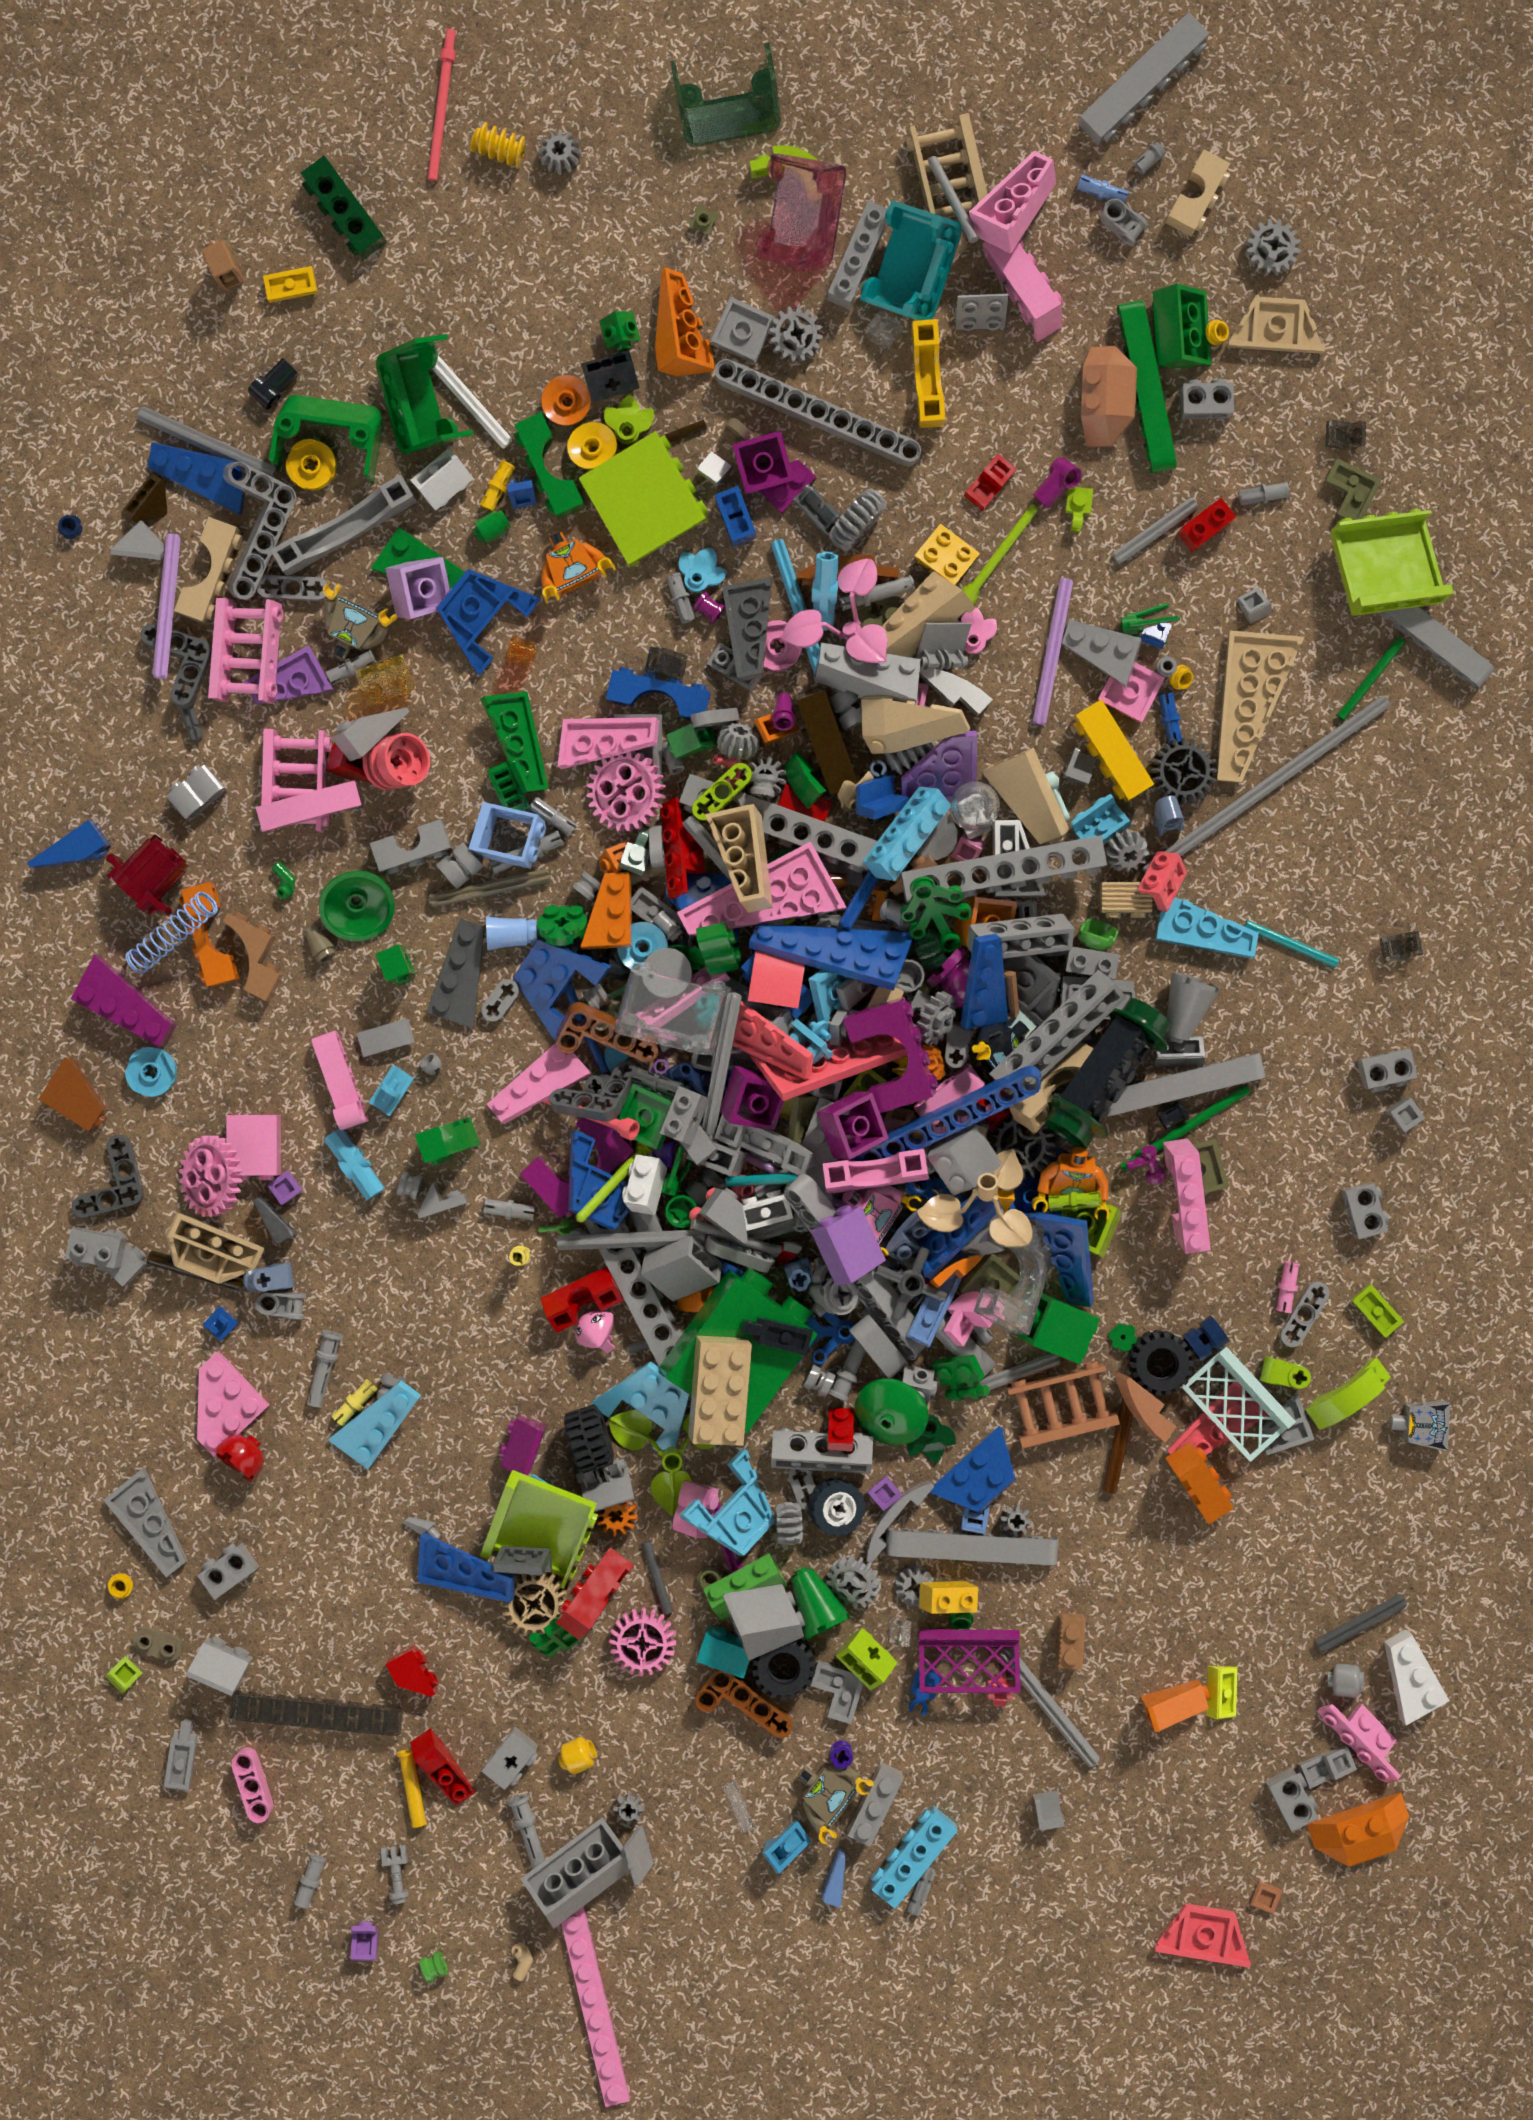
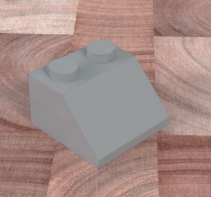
M977 1124L934 1142L927 1156L953 1196L975 1188L980 1175L984 1173L992 1174L1002 1164Z
M207 1638L202 1643L185 1676L232 1696L241 1686L253 1657L249 1656V1652L241 1647L233 1649L226 1646V1641L221 1638Z

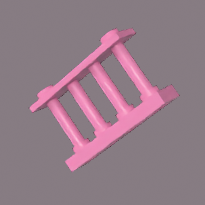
M216 598L208 698L229 702V695L231 693L258 694V700L274 704V698L277 695L276 673L280 623L283 620L282 604L266 599L265 609L237 608L236 602L226 598ZM237 618L264 619L263 634L235 633V620ZM235 643L262 644L261 659L233 658V645ZM233 668L260 669L259 684L231 683V670Z
M264 729L261 806L276 800L279 801L280 798H290L326 788L327 752H330L332 747L331 737H327L328 733L324 730H319L318 739L282 738L278 736V732L274 729ZM281 748L318 749V764L281 763V761L277 760V751H281ZM281 773L317 774V789L280 788L279 785H276V778ZM329 815L297 824H316V831L325 833V827L329 826Z

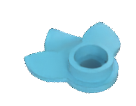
M713 548L702 549L696 556L686 550L680 555L679 570L685 576L684 584L686 588L693 593H700L708 586H717L725 579L727 571L721 567H716L717 555ZM699 577L701 581L695 582L692 578Z

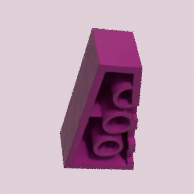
M99 955L93 956L71 997V1000L157 1046L165 1047L177 1026L174 1021Z

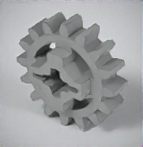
M1268 219L1265 226L1260 222L1256 227L1257 231L1252 229L1249 234L1251 238L1247 239L1245 243L1246 246L1250 247L1246 250L1245 255H1252L1249 264L1256 263L1258 265L1255 271L1258 272L1263 268L1265 269V275L1268 276L1269 272L1273 270L1275 276H1278L1280 269L1286 273L1290 268L1289 264H1295L1297 261L1295 256H1298L1301 251L1295 247L1299 246L1301 240L1294 239L1297 230L1292 232L1288 230L1290 223L1283 227L1281 226V219H1278L1276 224H1273L1271 219ZM1270 232H1271V235H1269L1268 237H1263V236H1262V235H1264V234H1266V233H1270ZM1271 243L1275 244L1276 251L1271 250ZM1286 257L1284 260L1275 263L1277 258Z
M789 306L785 309V314L779 311L776 314L778 319L773 318L770 323L774 328H770L767 333L773 335V338L768 342L769 344L775 343L774 353L782 352L780 359L783 360L786 356H789L790 363H793L797 357L799 362H803L805 355L808 358L814 355L811 349L818 350L820 348L816 341L823 338L822 335L817 334V331L822 326H815L814 322L818 317L810 318L809 309L802 313L801 307L797 306L793 312ZM799 319L805 322L806 325L799 322ZM786 321V328L784 332L780 333L781 325ZM791 332H798L800 336L798 338L791 336ZM810 336L809 344L805 348V339ZM784 343L790 346L792 350L788 349Z
M944 991L941 993L937 992L935 997H930V1003H926L922 1007L920 1012L921 1018L916 1024L919 1026L922 1042L930 1046L932 1044L937 1045L938 1040H943L944 1033L948 1034L952 1029L953 1017L957 1014L954 1011L957 1008V1004H954L956 998Z
M853 1555L848 1560L842 1556L839 1562L835 1561L827 1573L829 1579L826 1584L832 1586L831 1592L838 1595L836 1598L839 1601L841 1599L844 1600V1606L847 1607L849 1603H852L854 1609H857L859 1604L864 1608L868 1603L872 1604L881 1589L878 1587L881 1579L875 1578L878 1571L870 1569L872 1563L865 1565L862 1557L856 1561Z

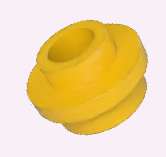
M1216 319L1207 324L1206 337L1212 345H1221L1228 338L1229 329L1225 322Z
M1185 665L1177 666L1176 672L1170 676L1171 687L1181 690L1187 689L1192 684L1193 673L1189 667Z
M124 1573L115 1574L108 1582L109 1593L118 1599L127 1597L133 1590L132 1579ZM121 1581L125 1584L124 1590L117 1588V1582Z

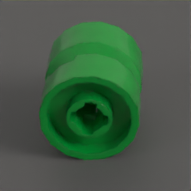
M678 1194L668 1202L666 1217L675 1227H688L691 1225L689 1213L693 1208L699 1207V1205L689 1195Z

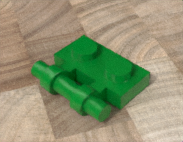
M975 1355L936 1359L931 1364L941 1385H950L951 1389L945 1391L946 1399L962 1401L967 1397L980 1399L982 1396L989 1395V1387L987 1385L982 1386L980 1383L985 1375ZM962 1383H967L968 1387L964 1388Z
M557 1616L550 1621L549 1625L543 1628L545 1630L544 1634L532 1633L529 1636L531 1645L539 1650L541 1654L552 1658L556 1656L559 1650L564 1649L567 1651L585 1639L586 1635L581 1640H578L556 1623L560 1617Z

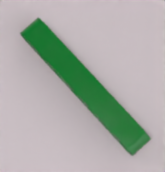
M1138 300L1117 305V315H1120L1121 318L1119 325L1122 340L1125 339L1126 346H1124L1125 355L1137 367L1136 408L1137 413L1140 412L1141 416L1139 423L1142 437H1145L1146 440L1144 448L1147 461H1150L1151 465L1149 471L1153 474L1176 469V455L1144 301Z

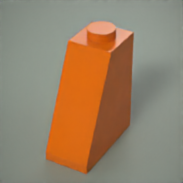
M1199 1680L1141 1696L1147 1719L1154 1732L1161 1731L1208 1710L1207 1701L1211 1700L1207 1686H1202Z

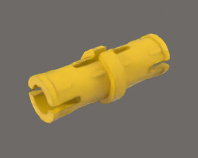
M503 460L500 461L495 475L487 483L488 488L479 504L480 507L491 512L495 511L499 499L507 490L506 485L510 476L515 470L512 464Z

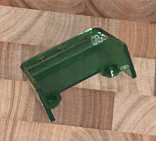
M764 43L766 69L757 71L752 77L751 85L753 92L703 101L702 92L695 84L680 85L675 60L670 61L683 138L688 145L698 147L767 134L776 131L780 127L781 112L770 43Z

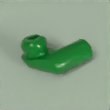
M279 861L271 870L280 879L279 889L276 891L278 897L286 899L290 898L294 893L295 877Z

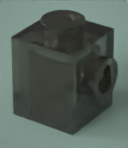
M650 647L644 671L665 679L683 680L688 656L668 648Z

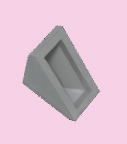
M141 520L114 544L110 553L111 555L161 560L164 556L165 544Z

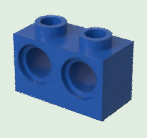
M736 486L715 494V502L732 546L736 547L756 539V531L739 487Z

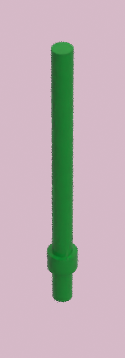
M1243 1085L1151 1145L1156 1147L1157 1152L1164 1148L1163 1142L1179 1139L1251 1093L1247 1085ZM1144 1146L1136 1150L1135 1155L1119 1164L1124 1173L1128 1171L1125 1162L1142 1156L1141 1149Z

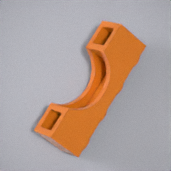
M208 882L181 890L182 896L179 897L182 910H184L185 903L191 905L190 899L195 898L198 892L210 895L217 904L218 909L221 908L214 883ZM199 895V900L205 908L213 912L211 903L204 896ZM193 900L192 902L196 909L199 910L201 913L205 914L199 909L195 900ZM186 905L187 912L199 921L196 912ZM200 915L201 921H204L206 917ZM209 917L206 923H201V926L198 929H194V932L190 935H193L195 942L192 945L194 956L200 960L201 969H199L200 979L202 983H206L207 987H215L240 980L234 956L219 952L211 944L207 932L208 923L211 918ZM190 919L187 920L186 923L192 926ZM193 920L194 927H197L199 923ZM187 927L188 932H191L192 928Z

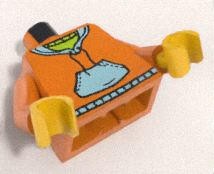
M562 532L549 537V541L554 550L546 554L547 560L542 564L541 573L542 594L545 603L549 604L548 598L551 596H555L557 601H559L561 596L602 575L607 577L605 570L613 568L615 571L614 564L600 550L586 542L580 543L575 539L567 543Z
M1076 1147L1073 1149L1072 1154H1060L1057 1161H1053L1042 1170L1037 1188L1039 1194L1032 1200L1034 1210H1036V1205L1040 1201L1044 1202L1042 1212L1045 1213L1048 1210V1202L1045 1200L1046 1194H1048L1049 1199V1196L1067 1195L1075 1191L1077 1193L1100 1191L1102 1205L1095 1208V1218L1098 1220L1097 1212L1101 1209L1107 1212V1219L1109 1218L1110 1211L1108 1206H1106V1201H1108V1179L1103 1170L1095 1166V1158L1087 1156L1088 1151L1085 1148Z

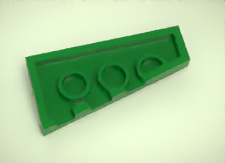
M528 692L491 695L480 698L522 793L539 792L549 789Z

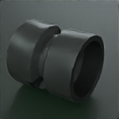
M706 1167L699 1174L700 1179L698 1181L693 1180L687 1186L685 1192L702 1208L707 1201V1187L725 1190V1188L730 1189L731 1187L726 1186L725 1179L717 1171Z

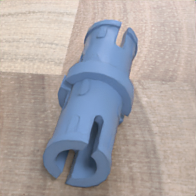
M1084 174L1081 175L1076 189L1096 196L1097 200L1100 201L1102 199L1107 201L1119 199L1123 203H1125L1129 192L1128 190L1108 184L1106 180L1102 182Z

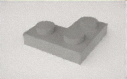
M817 1660L811 1686L833 1693L827 1717L852 1724L863 1683L849 1669Z

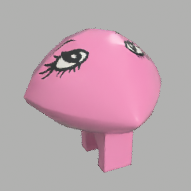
M601 1310L590 1311L583 1314L576 1326V1341L588 1348H601L607 1354L615 1349V1346L610 1342L613 1340L610 1333L613 1328L614 1315L606 1310L602 1312Z

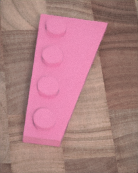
M656 717L563 719L557 766L562 770L657 745L660 721Z
M556 1042L488 1102L487 1106L503 1124H506L531 1110L534 1105L542 1101H548L550 1094L556 1089H570L578 1081L586 1080L593 1076V1074L574 1052H562L559 1050Z

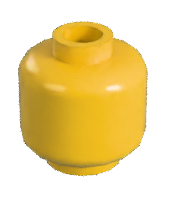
M577 1737L561 1746V1755L558 1756V1761L563 1770L567 1769L574 1775L593 1767L597 1758V1752L591 1740Z

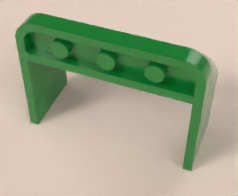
M447 334L412 339L378 355L376 359V369L398 449L403 454L415 453L454 443L474 435L473 429L458 432L457 425L452 419L441 418L429 370L436 366L438 360V353L434 345L447 340Z
M292 395L286 399L275 419L269 461L276 469L281 470L285 438L296 436L300 430L301 422L349 429V439L352 445L357 449L367 450L364 476L369 483H374L384 421L383 415L374 406Z

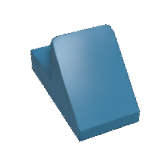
M794 1821L777 1838L766 1841L762 1854L774 1871L779 1874L811 1842V1839L799 1822Z

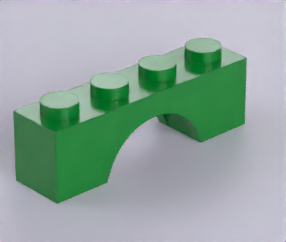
M542 412L514 424L517 432L513 433L519 448L525 447L527 455L523 457L529 470L535 469L538 477L534 481L539 492L545 491L549 499L545 501V505L550 515L555 514L559 520L585 508L574 481L558 479L551 475L544 466L546 449L554 439Z

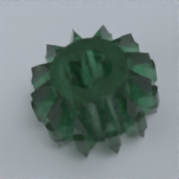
M937 927L926 928L924 937L914 939L917 958L926 970L938 969L948 959L949 954L941 948L940 937L942 935Z

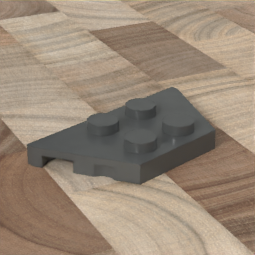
M1036 955L1003 958L1004 970L1016 972L1019 1008L1040 1026L1052 1014L1061 978Z

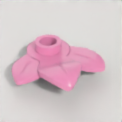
M977 608L970 613L966 611L962 615L961 621L957 622L972 624L964 651L969 654H978L983 651L986 641L993 638L997 631L996 619L984 620L982 613ZM971 638L978 639V642L975 644H971L969 640Z

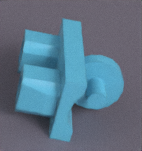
M798 1019L791 1023L795 1030L790 1034V1037L802 1046L807 1042L810 1044L806 1049L813 1053V1064L823 1056L829 1060L834 1055L827 1048V1043L823 1041V1039L826 1041L831 1039L829 1023L825 1020L818 1023L815 1021L811 1022L809 1027L812 1030L807 1028Z
M392 1065L368 1103L391 1116L415 1078L397 1066Z

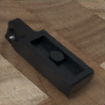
M757 1317L756 1322L742 1319L740 1326L742 1332L752 1334L751 1339L758 1344L801 1355H807L813 1334L812 1329L765 1317Z

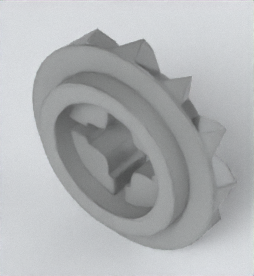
M832 1277L828 1278L826 1284L821 1287L824 1290L821 1298L825 1301V1308L832 1311V1314L845 1315L850 1313L858 1301V1290L855 1283L836 1286ZM837 1292L846 1293V1295L840 1298L833 1296Z
M907 1567L897 1576L895 1591L903 1603L911 1607L919 1606L920 1587L919 1596L913 1590H906L911 1586V1577H913L917 1584H920V1582H934V1579L922 1567Z

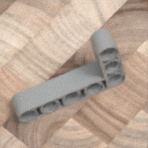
M232 462L223 469L225 481L264 501L228 583L230 595L236 599L245 600L251 598L257 589L272 555L270 550L276 546L294 506L296 493L293 488L243 462ZM235 466L242 471V477L238 481L232 477L231 473ZM258 478L262 479L265 485L262 492H258L254 486ZM280 490H284L287 494V500L283 504L277 499V494ZM271 512L277 517V523L273 527L267 522V516ZM261 535L267 540V545L264 549H260L257 545V539ZM250 558H253L257 563V567L253 572H250L246 565ZM240 581H243L247 587L243 595H240L236 589Z

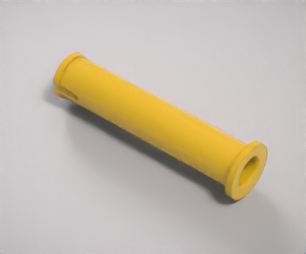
M412 1749L401 1750L396 1753V1756L400 1759L411 1827L417 1828L426 1825L427 1820L425 1818L416 1762L413 1758Z

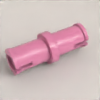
M1284 1261L1281 1282H1278L1280 1290L1276 1307L1277 1311L1282 1312L1284 1302H1286L1285 1313H1292L1294 1293L1298 1291L1296 1282L1300 1263L1293 1262L1292 1272H1290L1291 1261Z

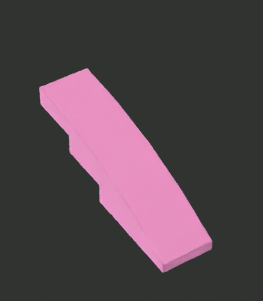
M351 781L258 806L256 811L261 830L265 832L334 814L338 811L361 806V801L356 783Z

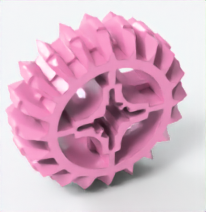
M642 1607L641 1615H638L637 1610L634 1608L631 1611L632 1618L625 1612L622 1615L625 1622L617 1619L615 1624L618 1628L611 1629L610 1633L616 1637L609 1638V1644L616 1646L610 1648V1653H619L615 1656L614 1662L617 1663L623 1660L621 1669L624 1670L627 1666H630L629 1674L631 1675L634 1674L635 1669H640L639 1676L644 1675V1669L648 1670L649 1675H653V1667L655 1666L658 1671L663 1670L661 1662L668 1665L670 1659L666 1655L673 1656L675 1650L670 1647L676 1646V1640L669 1639L675 1636V1630L667 1631L671 1626L670 1621L664 1624L661 1623L664 1620V1614H660L657 1619L654 1618L655 1609L651 1610L649 1616L646 1615L645 1607ZM639 1624L637 1634L622 1637L629 1627ZM647 1624L655 1627L660 1632L662 1638L649 1634ZM642 1631L644 1632L645 1642H649V1644L646 1643L643 1653L641 1652L640 1642H636V1640L639 1641ZM623 1645L636 1650L638 1660L629 1656L624 1650ZM657 1646L663 1647L656 1657L646 1660V1653L650 1649H657Z

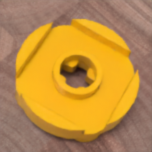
M305 439L297 442L291 448L288 459H286V471L290 479L303 490L316 491L323 489L336 476V457L326 444L314 439ZM312 459L313 462L318 461V465L315 466L316 469L314 471H311L310 469H305V466L308 465L307 460Z

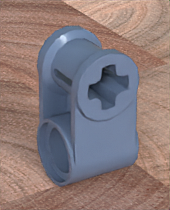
M1166 796L1155 803L1153 821L1159 837L1173 830H1184V818L1176 796Z
M291 1262L273 1264L268 1267L248 1271L243 1278L245 1288L251 1292L295 1287Z

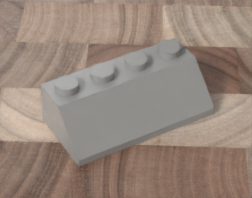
M602 1817L520 1880L552 1927L555 1928L628 1873L630 1869L628 1868L623 1845Z

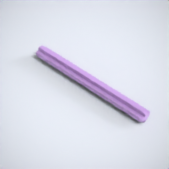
M167 534L165 541L153 664V676L156 679H166L168 674L181 540L177 534Z
M1061 578L1058 585L1032 721L1033 724L1044 726L1047 722L1073 586V580Z

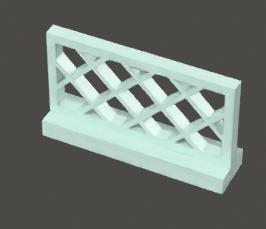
M1227 1346L1219 1350L1212 1359L1188 1379L1189 1382L1186 1386L1184 1384L1181 1386L1250 1462L1296 1422ZM1217 1361L1225 1368L1224 1378H1210V1367ZM1207 1371V1378L1200 1377L1203 1373ZM1228 1372H1229L1235 1379H1228ZM1196 1380H1206V1395H1195L1189 1386ZM1210 1381H1224V1396L1209 1395ZM1228 1382H1238L1242 1386V1397L1227 1396ZM1245 1390L1252 1398L1245 1397ZM1199 1398H1206V1406ZM1209 1398L1224 1399L1223 1414H1213L1209 1410ZM1227 1399L1242 1400L1241 1415L1227 1414ZM1245 1400L1256 1401L1259 1404V1416L1244 1415ZM1263 1410H1264L1270 1417H1268V1416H1262ZM1216 1417H1223V1424ZM1226 1417L1241 1418L1240 1433L1229 1432L1226 1429ZM1244 1418L1259 1419L1258 1434L1244 1433ZM1262 1419L1273 1420L1280 1428L1272 1435L1262 1434ZM1234 1436H1240V1443ZM1244 1436L1258 1437V1448L1251 1454L1243 1447ZM1262 1437H1268V1439H1266V1440L1261 1444V1442H1262Z

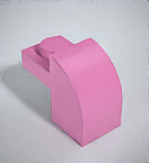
M967 1292L956 1298L947 1310L952 1316L944 1332L956 1346L964 1347L975 1326L990 1328L1001 1307L987 1292Z

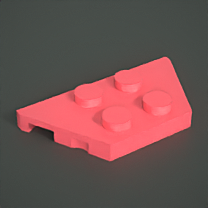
M1184 1903L1154 1945L1155 1952L1249 1968L1251 1966L1234 1911Z

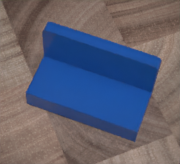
M887 774L856 786V814L874 820L902 810L909 801V797L894 793V775Z

